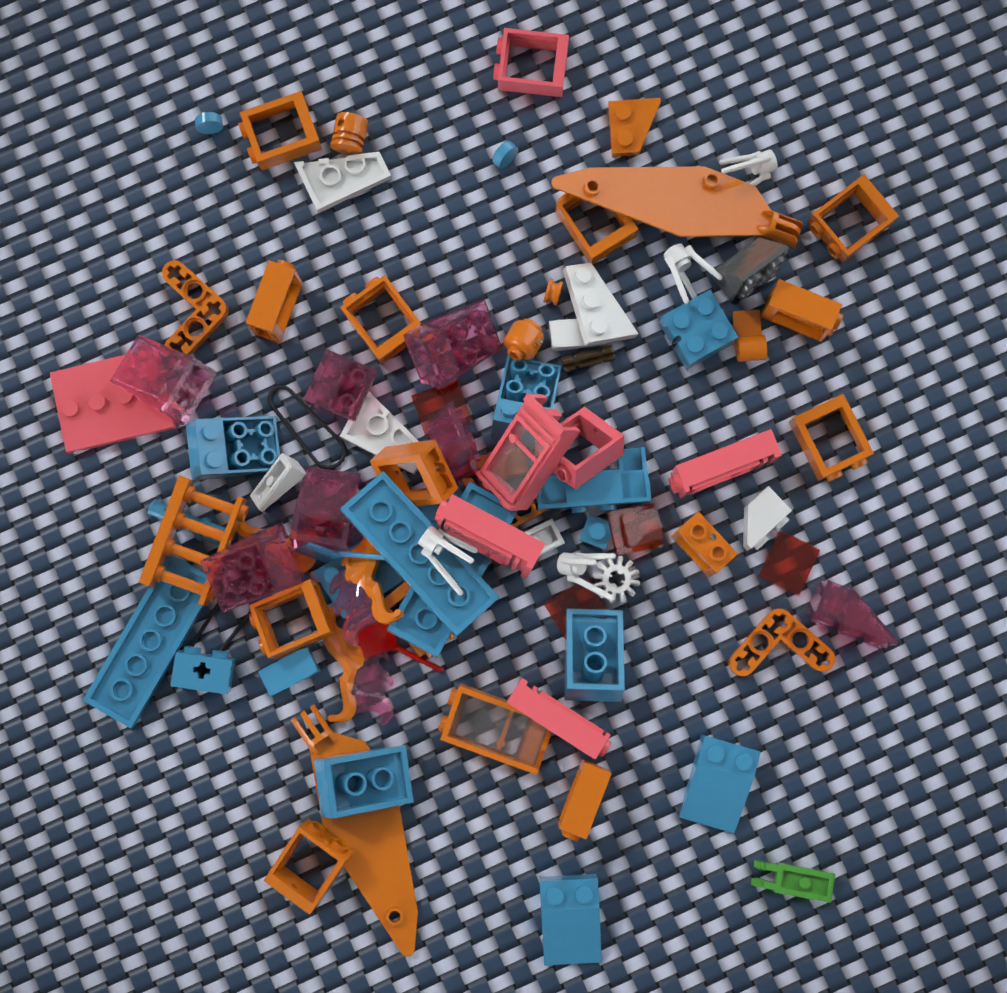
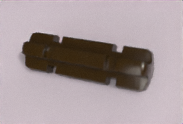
M612 345L601 347V350L596 348L576 353L575 357H572V355L564 356L561 358L564 372L568 373L576 371L577 367L584 369L599 365L601 361H605V363L615 360V351Z

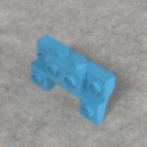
M645 447L624 449L623 456L617 459L618 469L602 470L577 489L560 481L557 475L552 472L537 494L538 510L565 508L572 509V513L589 512L588 507H600V511L617 510L616 505L650 502L651 490Z

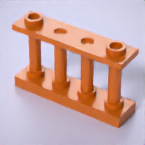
M179 475L139 583L155 587L156 583L163 581L201 595L198 604L208 606L210 601L214 602L219 591V586L216 585L239 521L244 522L249 506H246L247 500L239 496L235 504L198 492L193 487L194 481ZM195 502L231 515L225 531L187 518L186 514L183 513L186 503ZM184 528L220 541L221 543L215 558L176 544V541L173 540L176 530ZM175 555L211 568L206 583L203 584L166 571V567H163L166 557Z

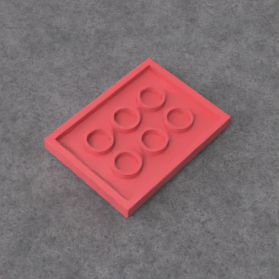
M157 347L50 372L66 452L69 454L177 428L160 349Z

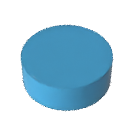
M215 112L199 114L195 118L196 131L202 134L220 132L223 129L221 115Z
M511 141L504 142L495 151L492 158L493 163L500 169L507 167L516 157L518 147Z

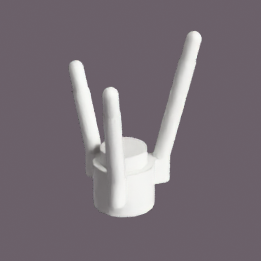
M770 149L764 152L758 151L719 161L720 165L738 163L723 168L721 170L723 174L750 167L754 175L759 174V177L749 183L754 186L770 179V172L778 168L775 154Z
M679 243L670 247L664 253V260L671 270L685 304L689 303V299L683 283L692 299L697 297L684 272L691 266V258L718 280L723 278L710 264L695 253L691 245L685 248L683 244Z
M431 525L418 542L424 548L421 554L431 561L449 585L461 596L463 595L462 589L433 553L435 552L439 555L446 548L461 559L472 564L474 563L473 558L450 543L472 553H477L478 549L447 534L441 529L437 530Z
M564 552L559 556L557 569L560 574L567 575L569 582H575L610 601H614L615 597L579 578V575L584 574L587 565H596V560L615 559V553L585 554L577 552L573 554Z

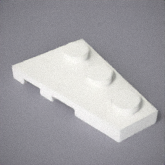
M380 152L348 155L346 158L331 160L324 158L304 163V161L294 162L318 213L392 179Z
M592 263L571 265L564 268L563 274L585 346L632 339L638 335V332Z
M366 387L340 435L342 439L374 455H377L387 446L419 442ZM415 462L397 464L399 468L415 475L418 469Z

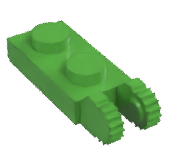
M754 860V867L759 870L774 871L775 878L774 882L758 877L752 878L751 885L771 889L775 893L831 903L835 873L780 862L774 864Z

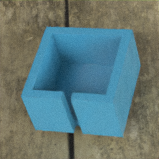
M711 290L690 300L688 304H683L666 313L659 322L670 344L675 343L678 336L681 341L677 342L674 351L686 370L733 345L738 338Z

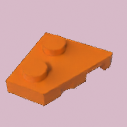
M661 98L608 101L612 157L639 155L656 112L659 109Z

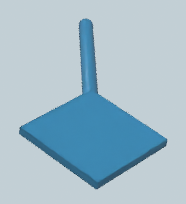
M311 542L296 548L294 551L325 563L341 556L385 560L381 554L334 551Z

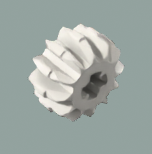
M623 556L617 557L616 565H614L613 559H606L608 568L599 562L597 567L603 574L593 573L592 575L595 579H601V582L594 584L596 587H603L604 591L611 593L615 597L614 601L609 600L610 603L615 602L616 594L619 595L622 603L625 602L626 596L624 591L632 597L636 594L629 585H640V581L631 580V577L639 574V570L629 572L628 569L633 564L631 560L625 566H622ZM612 572H615L617 576L622 575L623 580L620 582L622 586L617 587L615 583L610 584L609 578L612 577Z

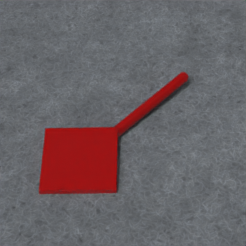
M376 619L353 625L364 659L396 650L440 673L444 671L442 667L399 646L394 634L387 631L390 624L385 625Z

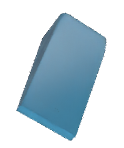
M309 646L258 671L270 697L321 672Z

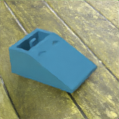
M509 355L507 356L493 417L490 440L499 441L523 405V399L526 394L545 395L547 399L543 407L545 409H553L561 365L522 359L521 361H516ZM526 430L520 441L527 447L536 448V439Z
M276 416L195 419L186 425L192 480L221 479L267 473L280 456Z

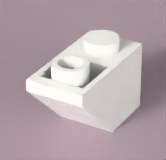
M769 486L744 507L743 547L747 551L753 547L758 550L769 540L766 536L767 533L773 528L778 531L789 521L786 516L792 510Z

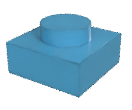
M589 514L579 541L606 550L615 523Z

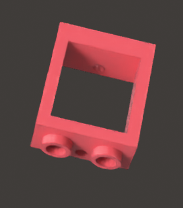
M504 28L503 38L498 37L496 54L501 55L500 64L495 63L493 80H498V90L562 97L569 35ZM510 46L556 51L553 82L507 77Z
M586 407L581 408L560 424L563 427H577L580 432L576 438L580 435L599 448V450L576 466L565 457H562L553 473L557 475L560 481L577 489L623 456L624 435ZM536 440V458H538L544 447Z

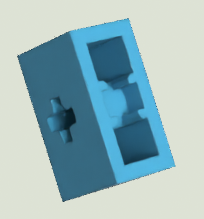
M184 646V650L175 652L170 686L228 694L232 687L236 658L229 657V652L212 650V654L201 653V648ZM206 663V668L211 670L203 676L202 670L197 669V667Z

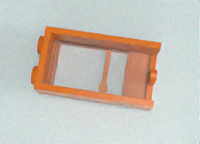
M462 683L458 689L453 688L447 704L452 706L448 716L443 715L438 731L442 732L440 740L537 775L552 732L506 703L508 700Z

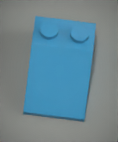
M566 609L564 700L621 702L625 691L623 610Z
M701 734L679 817L735 833L754 780L761 752Z
M406 745L314 759L321 817L334 819L414 802Z
M597 875L539 877L544 966L602 962Z

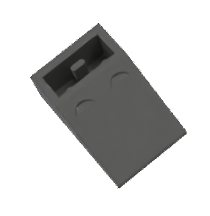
M759 237L715 269L722 275V280H718L713 275L712 278L731 302L736 298L743 300L754 291L753 288L758 285V282L765 284L776 275L775 272L781 268L780 265L785 261L784 256L789 248L787 245Z

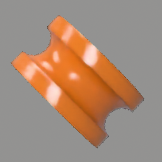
M550 278L544 303L552 301L553 305L557 306L563 287L562 281L555 283Z

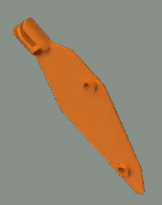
M705 166L596 167L555 176L551 181L552 187L556 190L679 237L763 236L788 247L795 248L803 225L801 221L772 211L756 186ZM588 187L594 188L595 191H591Z
M315 704L310 706V709L324 728L323 732L319 733L305 710L300 715L315 737L310 740L296 717L290 721L310 750L318 795L314 759L370 750V748L363 740L334 733ZM400 806L334 819L321 817L325 831L335 838L344 840L349 848L354 851L345 865V869L400 952L404 956H411L415 951L418 910ZM392 911L400 913L399 918L395 921L389 919V914Z

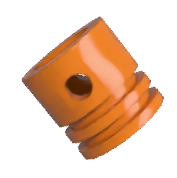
M338 113L330 147L346 155L362 154L369 124L368 120L354 113Z

